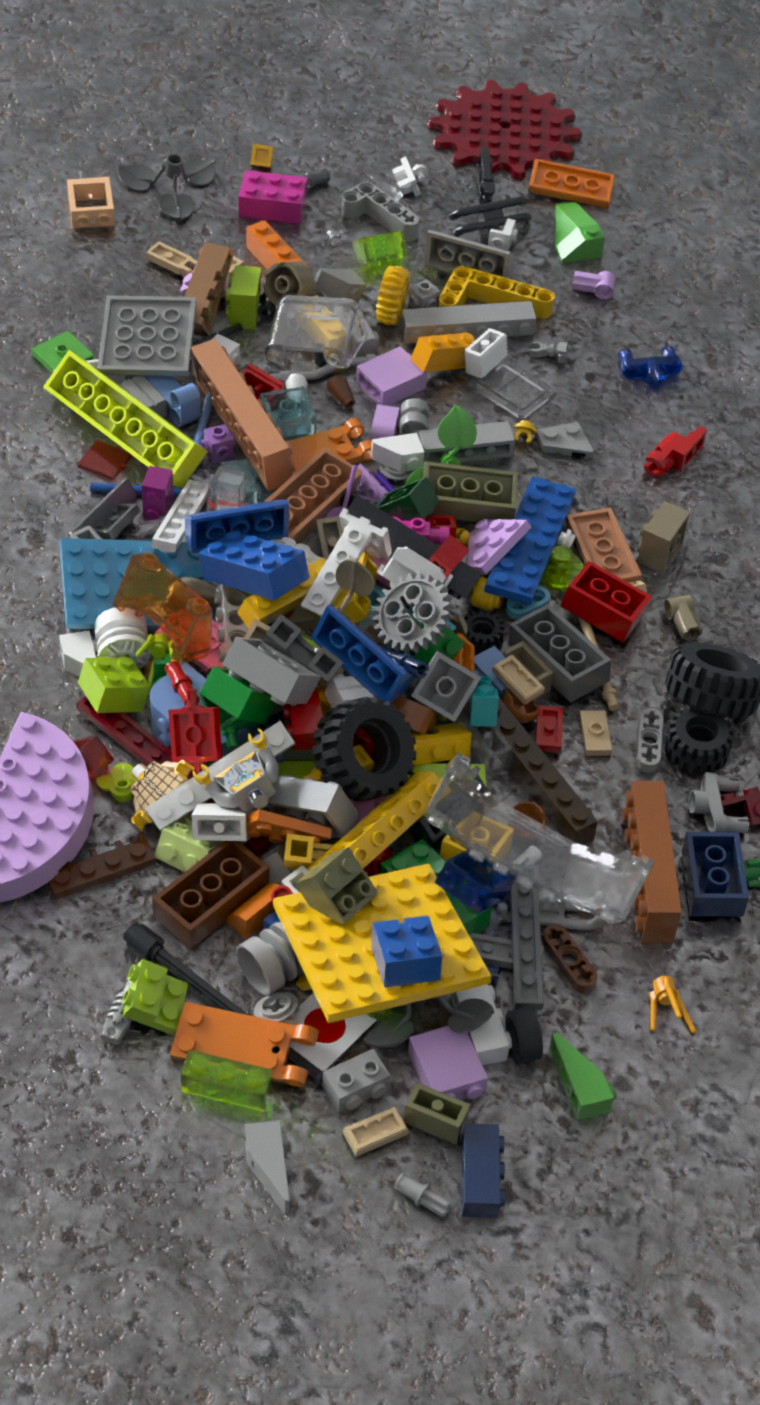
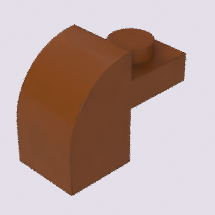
M402 696L392 702L395 706L394 710H400L404 714L405 722H409L413 730L429 735V732L436 724L438 712Z

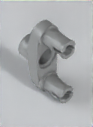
M705 772L700 791L692 790L690 792L688 802L690 813L702 814L710 832H739L747 834L749 829L747 817L726 816L723 813L720 792H739V777Z

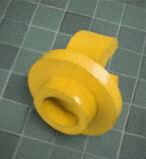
M520 421V423L515 424V442L518 443L519 437L525 435L528 437L527 445L531 444L532 435L537 432L532 422Z

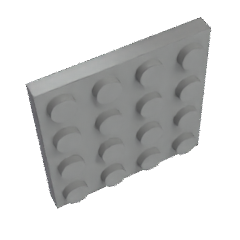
M107 296L97 369L105 375L189 376L197 307L196 297Z

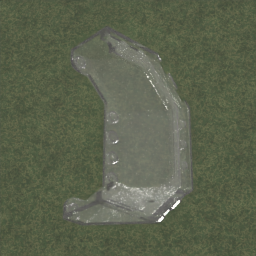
M459 752L445 767L423 815L428 818L427 821L430 824L440 828L460 846L470 851L468 855L479 862H483V860L493 864L492 868L498 873L505 876L509 873L515 876L517 883L528 889H531L532 886L542 891L540 894L542 897L551 902L558 900L596 914L611 924L625 921L655 861L644 855H641L640 858L634 855L631 856L632 852L628 849L617 856L600 852L599 856L591 854L589 847L575 843L499 801L490 792L486 791L483 794L479 790L481 784L475 780L481 768L475 766L471 769L469 764L470 758Z

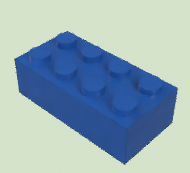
M239 531L228 532L225 537L217 542L210 543L207 548L198 553L205 580L274 601L310 578L303 550L278 544L274 541L260 539L257 536L246 535Z

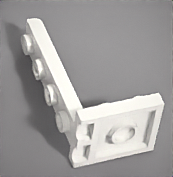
M343 508L339 515L343 534L301 603L302 608L320 617L326 606L329 604L333 605L342 589L338 585L335 576L336 569L345 559L358 561L364 550L376 559L381 557L388 560L392 554L387 528H377L370 524V520L362 516L359 519L350 515L345 508Z

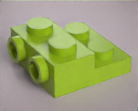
M142 959L137 965L134 964L129 971L128 980L131 982L122 999V1004L125 1005L123 1016L174 1036L184 1007L188 983L168 976V968Z

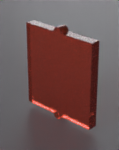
M96 440L89 450H85V455L77 463V467L114 480L121 470H125V465L132 458V455L127 451Z

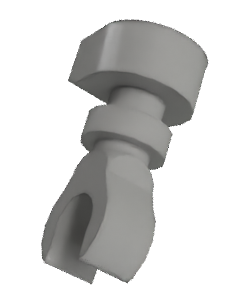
M539 341L531 342L530 356L539 358L547 355L549 357L558 355V363H566L568 342H559L558 346H555V344L548 346Z

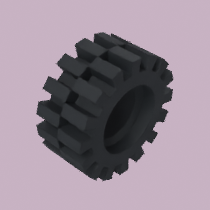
M479 609L477 614L473 610L470 615L467 613L464 616L467 624L466 639L474 645V651H477V655L493 646L498 649L501 648L505 630L502 618L498 619L496 613L492 616L489 610H487V613H483V609ZM485 630L488 631L490 634L479 635L473 631Z

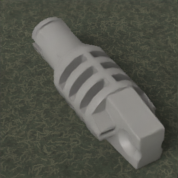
M129 980L123 992L116 995L109 1010L102 1032V1041L118 1045L132 1023L131 1019L123 1016L125 1005L122 1004L123 996L130 986L131 981Z

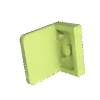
M187 815L162 829L155 858L186 872L224 841L193 840L192 815Z

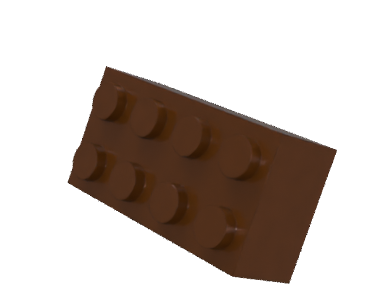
M224 841L152 898L153 917L188 948L192 949L227 920L228 915L269 883L270 867L239 841Z

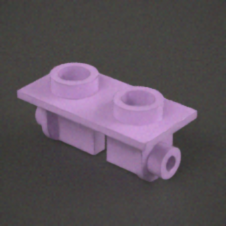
M359 464L357 468L362 470L363 474L357 490L360 493H365L367 497L381 500L389 491L380 486V482L374 477L371 470H367L362 464Z

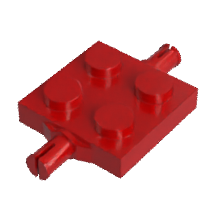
M197 689L186 690L187 706L168 710L172 762L184 760L195 767L192 770V776L193 771L196 775L203 771L201 764L208 761H219L223 758L219 707L198 705Z

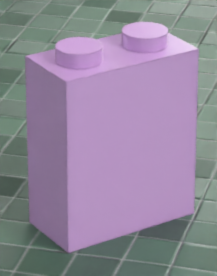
M400 346L358 365L356 383L377 404L389 406L425 389L427 372H422L410 360L411 355Z
M449 1026L409 1038L408 1053L423 1085L459 1100L466 1098L475 1099L486 1093L488 1077L468 1033H456Z

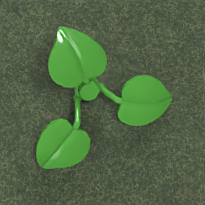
M457 405L442 419L438 427L440 442L448 448L455 447L454 450L442 455L439 463L461 465L459 459L454 455L459 451L460 446L464 448L471 447L477 437V428L472 417ZM424 466L416 469L409 476L405 485L421 479Z

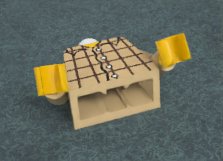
M181 760L179 762L166 761L161 765L154 761L148 767L144 764H138L133 768L132 776L137 780L131 786V792L135 796L133 799L135 815L131 822L141 832L145 824L153 822L149 818L150 815L146 807L188 780L187 775L195 767Z

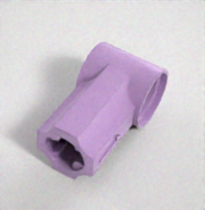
M575 271L572 290L594 293L599 299L606 300L613 295L616 277L609 271H602L599 274Z

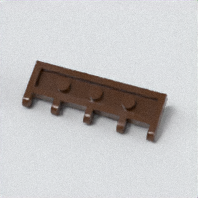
M143 832L137 834L138 841L123 846L121 841L118 840L114 842L116 849L99 855L93 849L89 851L90 858L76 863L68 861L65 867L59 869V873L47 883L54 899L68 896L155 865L156 858Z

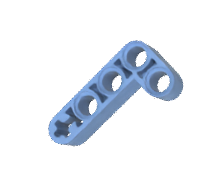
M144 375L167 400V416L177 427H182L200 419L201 399L199 391L193 383L181 387L172 376Z

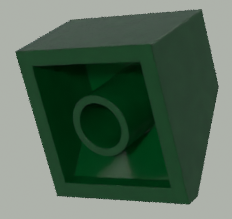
M425 476L388 492L378 502L376 507L392 517L399 518L401 521H411L414 518H422L426 521L425 517L435 511L434 507L440 500Z

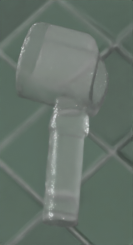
M329 229L325 235L309 238V243L328 241L330 245L336 246L340 243V240L338 239L337 231Z

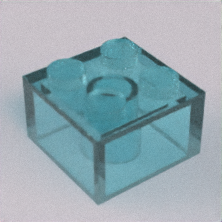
M304 386L260 394L264 411L270 413L274 426L280 428L284 441L316 433L317 416Z

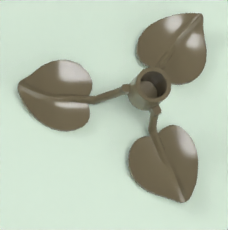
M345 559L339 564L335 574L336 581L341 588L349 590L348 596L339 609L343 613L354 592L360 596H368L374 590L375 582L371 573L358 561ZM301 601L296 606L289 620L301 630L315 631L321 617L302 608L301 603L303 601ZM370 624L367 629L360 627L373 641L388 647L378 637L379 633L374 629L376 624Z

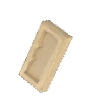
M513 655L493 666L492 672L524 705L544 693L545 687Z
M580 711L579 718L586 756L611 755L612 746L606 711Z
M393 1107L343 1128V1134L354 1155L357 1157L408 1135V1128L396 1107Z

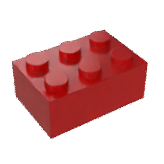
M588 561L569 584L560 607L606 632L613 638L624 642L644 616L652 596Z

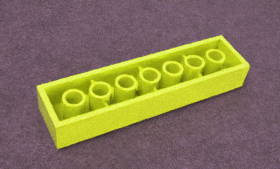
M68 350L43 387L147 467L154 466L173 470V485L178 488L184 487L208 452L97 368Z

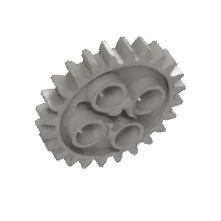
M418 572L416 578L411 573H408L407 580L399 576V583L397 585L391 581V589L389 591L386 589L382 590L385 597L376 599L381 605L373 608L379 614L372 617V620L377 623L374 629L379 633L378 637L386 646L392 647L396 652L402 650L404 653H409L411 648L417 654L419 646L425 651L428 650L427 643L431 642L436 645L435 637H444V634L441 632L442 628H450L446 620L453 619V616L448 612L454 609V606L450 603L453 598L448 593V589L437 578L434 579L430 574L424 576L421 572ZM403 597L405 598L406 602L412 607L417 617L424 624L425 627L423 629L421 628L419 623L414 619L409 609L401 601Z

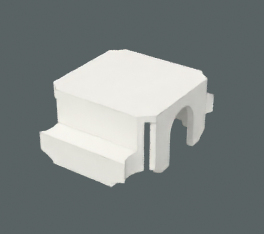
M406 546L405 548L397 547L388 564H381L377 571L378 574L396 585L399 583L398 577L401 576L404 580H407L408 573H411L415 578L418 572H421L424 576L430 574L434 579L437 578L442 584L444 583L445 587L448 586L453 578L451 574L447 578L443 569Z

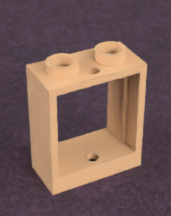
M109 177L67 180L72 228L115 226ZM106 199L107 206L76 208L75 201Z

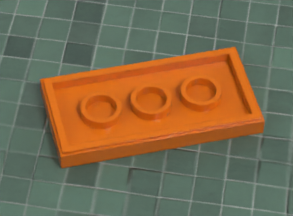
M535 159L528 192L609 208L615 175Z

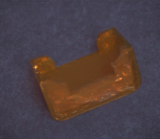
M148 552L133 555L112 605L120 612H123L125 608L133 609L137 617L147 615L173 639L171 658L174 661L183 664L207 657L212 646V608L208 601L201 598L158 560L156 555Z

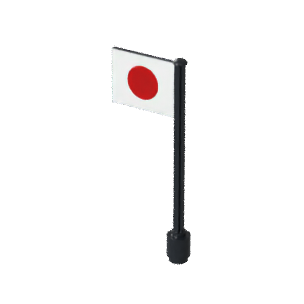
M135 922L125 931L123 940L126 942L127 947L144 960H158L220 1009L249 1015L168 953L164 947V939L145 924ZM312 993L298 1007L299 1011L294 1013V1019H287L285 1023L296 1026L308 1025L318 1029L319 1034L316 1045L311 1047L291 1042L287 1061L294 1066L306 1069L308 1071L307 1076L314 1081L315 1085H320L323 1080V1071L330 1069L373 1027L378 1019L368 1013L328 1023L315 994ZM275 1047L273 1050L279 1053L280 1048Z

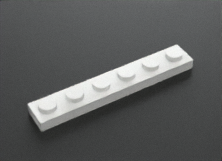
M188 480L152 538V548H157L165 553L176 552L186 535L185 515L199 513L211 492L212 484Z
M281 721L263 732L267 737L266 747H270L274 757L295 745V742ZM261 734L254 737V741H258L261 738ZM250 741L246 742L208 767L210 779L213 782L215 776L254 751L259 752V749L254 747ZM204 771L197 774V776H203L205 774ZM194 777L147 806L146 810L158 829L162 831L165 827L195 810L198 803H205L212 799V797L205 790L206 786L196 783Z

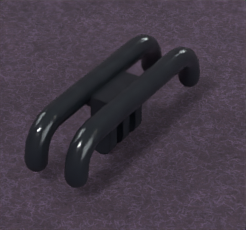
M515 197L455 210L449 214L451 221H455L463 216L482 214L477 217V222L456 228L453 231V235L459 237L465 233L503 226L506 224L507 219L516 220V223H529L532 219L529 213L504 217L502 208L518 205L524 207L527 205L528 200L525 197Z

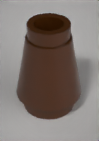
M341 375L332 377L327 382L328 393L344 409L353 407L356 401L347 379Z

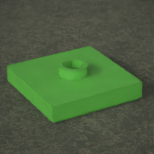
M69 331L31 348V354L51 373L55 371L68 350L86 361L94 360V354Z

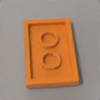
M260 809L246 815L247 836L260 837L261 835L269 837L268 841L273 843L286 842L287 834L314 837V843L331 839L332 828Z

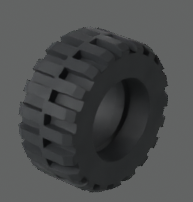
M686 642L674 650L665 685L668 693L674 699H678V702L688 705L689 708L722 718H746L758 710L760 703V664L744 653H739L734 649H728L721 645H712L706 642Z
M361 697L339 704L328 710L325 717L321 718L317 724L319 730L314 732L313 740L316 741V746H312L313 755H316L317 762L314 763L316 769H320L322 773L320 777L323 782L328 783L331 781L339 784L347 797L357 802L377 799L397 792L408 781L409 777L407 775L412 774L415 766L412 764V761L416 760L417 752L414 751L415 737H412L410 732L412 727L409 722H405L404 714L400 710L395 711V706L392 703L384 702L381 698ZM358 727L364 729L370 735L375 745L376 761L371 772L360 765L354 753L353 738Z

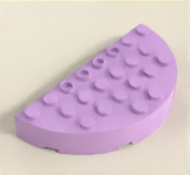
M20 712L0 757V903L26 895L52 880L59 873L58 870L68 861L71 862L83 846L89 834L94 815L93 787L85 761L78 747L56 725L24 712Z

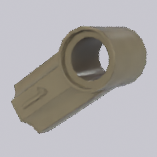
M691 595L665 599L664 610L666 617L674 621L682 639H686L688 642L702 635L703 629L695 614V605Z

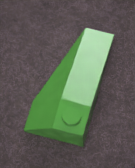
M576 202L556 204L555 250L561 262L567 263L601 258L605 237L599 225Z

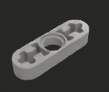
M655 708L644 709L639 720L636 765L639 770L645 773L655 772L659 767L661 759L663 715ZM649 719H653V728L648 727ZM653 737L656 743H646L643 738ZM647 753H651V762L646 761Z

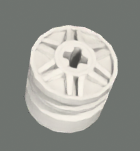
M116 607L104 611L97 617L94 630L98 657H131L139 669L148 663L151 657L149 647L140 657H136V653L148 638L146 618L140 611L129 607Z

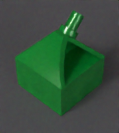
M213 666L199 694L204 707H219L222 736L226 738L228 749L238 747L236 740L237 729L264 725L276 702L270 699L272 695L266 691L262 693L249 686L251 682L244 678L240 680L230 675V669Z

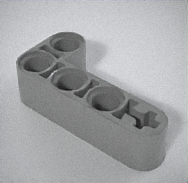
M360 183L342 194L341 213L343 217L354 219L366 213L404 241L412 242L418 238L419 217L373 183Z

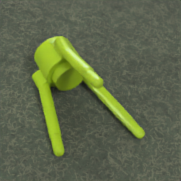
M164 633L149 634L147 641L136 653V657H140L149 647V651L154 657L147 680L150 686H152L154 680V662L156 658L162 659L166 653H170L171 660L177 661L174 649L175 641H171L170 637Z

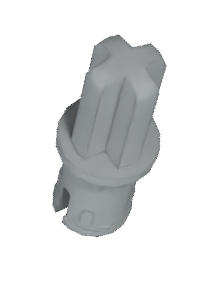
M402 1173L395 1182L394 1190L415 1201L416 1206L421 1204L442 1217L446 1216L449 1212L451 1202L429 1190L430 1186L428 1184L423 1185L405 1173Z

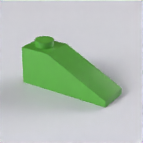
M558 1032L552 1033L549 1050L577 1120L610 1113L613 1100H615V1091L612 1084H608L604 1073Z

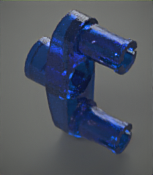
M668 346L663 347L661 350L662 356L634 359L630 349H626V352L625 349H622L618 353L624 377L646 380L651 386H658L665 381V378L679 374L683 364L680 357L676 355L673 346L669 348Z

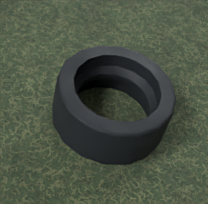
M523 1007L507 1011L505 1028L511 1037L512 1048L510 1050L516 1062L524 1063L541 1059L543 1055V1038L534 1010L531 1007Z

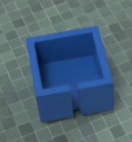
M429 915L404 918L403 923H399L398 919L373 923L371 947L384 988L441 980L442 953Z

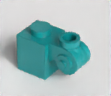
M480 676L481 679L471 694L470 726L496 727L499 701L498 690L492 687V678Z

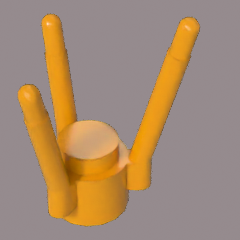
M670 976L656 978L652 983L654 991L649 993L651 1001L650 1030H656L657 1002L659 1001L662 1005L672 1004L676 1017L681 1019L683 1015L691 1033H696V1028L680 997L679 990L676 989L674 979Z

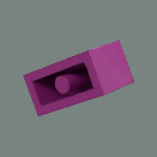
M149 466L142 483L143 519L162 523L174 504L173 470Z

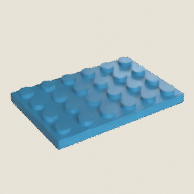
M60 539L66 629H94L97 617L104 611L116 607H129L140 611L144 615L147 630H158L175 614L162 601L164 598L168 599L170 597L169 593L173 590L170 585L174 581L183 577H193L210 584V581L204 579L199 554H191L188 542H181L175 553H165L157 548H152V541ZM194 601L189 604L214 620L212 604L202 601ZM179 605L176 609L179 611L182 607Z

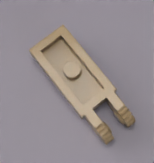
M160 241L145 253L147 260L178 275H182L183 278L193 273L197 264V260L193 259V257Z

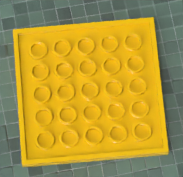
M430 864L368 877L378 894L344 924H339L311 908L301 892L273 898V907L328 1023L491 984V974ZM429 915L442 953L441 980L384 988L371 947L373 923L398 919L399 923H403L404 918Z

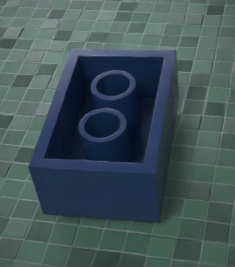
M686 832L681 851L690 916L744 917L749 894L739 832Z

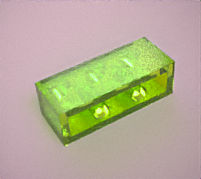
M189 1050L181 1072V1092L265 1112L272 1090L273 1070Z

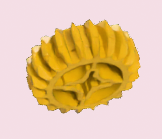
M389 266L386 269L377 298L376 317L378 322L389 326L400 322L402 309L405 308L410 286L408 269L400 266Z

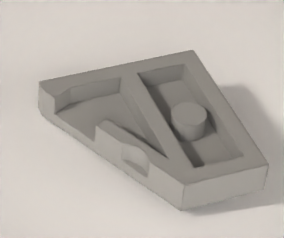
M578 422L538 429L535 434L542 452L561 453L562 455L572 456V452L585 453V458H593L594 450Z

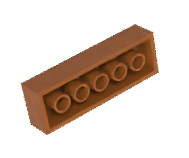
M632 781L630 792H626L625 796L626 807L622 809V822L627 823L624 833L625 844H629L630 850L627 851V864L632 866L630 887L635 888V894L632 896V907L638 913V916L635 917V931L640 932L641 943H674L682 912L664 781Z

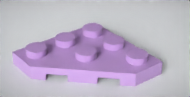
M483 519L475 525V529L470 533L468 544L470 551L468 552L467 565L486 575L531 529L528 521L515 519Z

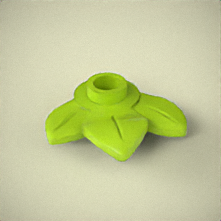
M120 763L112 768L111 774L97 776L96 782L102 791L110 792L116 801L128 802L134 798L131 786L137 779L132 776V765Z

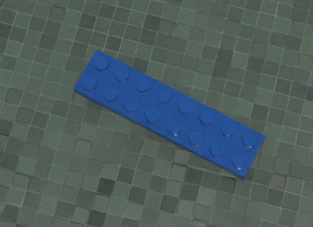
M531 478L514 517L515 520H527L531 529L492 568L484 592L532 605L577 489L564 484L553 483L543 478Z

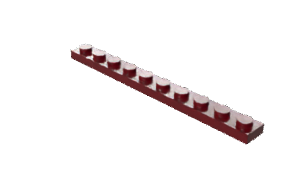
M87 696L76 703V708L80 713L147 767L154 761L160 765L166 761L172 762L171 750L124 712L97 713ZM192 770L187 775L188 780L193 777ZM212 798V799H210L209 801H207V802H205V803H216V802H215V801L213 800V798ZM260 835V837H252L244 842L243 845L256 856H259L273 842L268 841L269 837Z

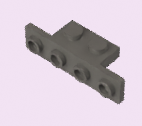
M124 478L68 533L69 537L72 533L86 526H91L102 539L113 540L117 538L119 533L127 525L131 524L140 513L138 505L131 504L137 498V494L129 478Z

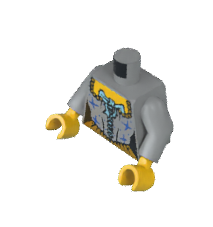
M258 729L261 734V738L258 741H254L250 733L248 735L249 741L254 747L259 749V752L254 751L213 778V782L210 779V773L206 765L201 764V768L205 773L203 776H197L193 771L196 783L205 785V790L219 806L232 809L237 807L245 813L254 807L256 809L264 808L268 803V798L275 794L276 790L273 784L277 781L279 765L270 747H266L267 737L262 730Z

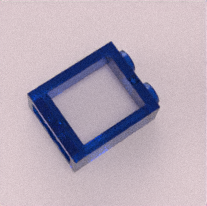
M473 846L447 860L434 883L475 913L480 914L504 900L517 877ZM487 866L491 868V872L487 871Z

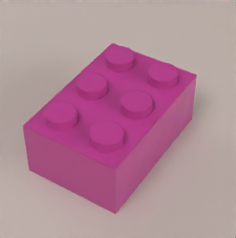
M245 170L238 196V217L301 224L307 198V178Z

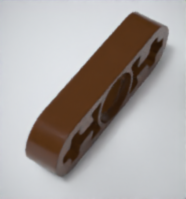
M556 924L546 927L542 939V944L575 991L582 994L592 992L596 987L598 978L595 969L564 927ZM551 936H553L554 938H559V937H560L559 943H558V941H557L556 939H550V937H551ZM566 954H571L576 957L577 961L575 963H566L562 957ZM580 975H581L584 979H588V978H589V982H586L585 980H581V981H580V980H579V979H580Z

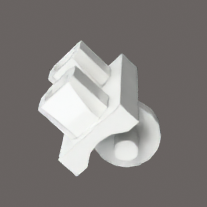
M406 157L400 159L402 165L392 170L402 195L412 191L415 197L421 195L417 182H423L428 177L427 167L416 164L411 169Z

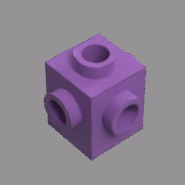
M226 424L204 429V439L201 440V446L208 451L206 455L211 465L233 460V446H236V439L234 433L229 432Z

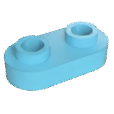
M539 586L532 605L508 599L506 614L510 618L518 620L549 604L550 592L546 588Z

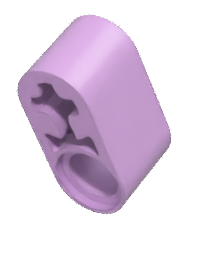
M377 404L371 428V441L372 439L396 435L400 416L399 407Z

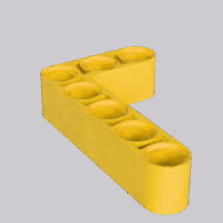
M460 266L454 269L439 297L438 307L463 306L467 298L488 304L531 301L535 316L545 319L552 315L555 295L548 289Z

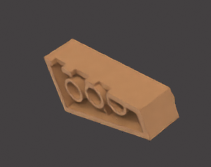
M204 242L203 248H200L198 252V261L184 297H196L197 300L194 334L206 337L211 335L234 256L230 247Z

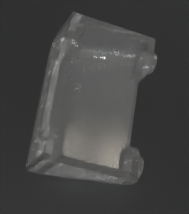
M283 296L277 305L265 348L268 363L284 362L287 357L286 350L322 352L329 365L337 368H348L368 336L359 304L348 298Z

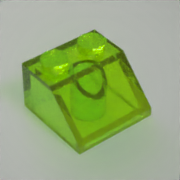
M403 230L362 237L352 242V247L361 265L368 264L369 268L379 267L381 262L389 261V265L401 263V258L407 257Z

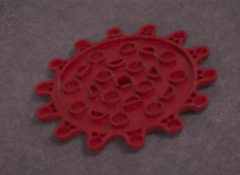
M488 80L484 85V90L480 91L472 90L467 86H460L456 91L458 100H438L436 109L445 115L433 116L427 123L429 129L438 130L443 133L435 137L433 147L436 149H452L456 152L451 159L453 165L477 164L481 148H489L490 157L493 158L491 173L501 169L507 170L512 178L517 180L526 177V170L533 168L535 159L553 162L551 159L555 157L563 159L574 158V149L567 145L566 142L579 141L582 138L579 128L566 125V123L575 120V114L572 109H557L553 107L556 104L555 94L550 92L540 96L530 94L528 85L524 82H519L512 89L501 88L495 80Z

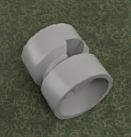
M412 398L404 401L400 406L399 433L400 435L417 433L419 437V431L429 430V406L421 399Z

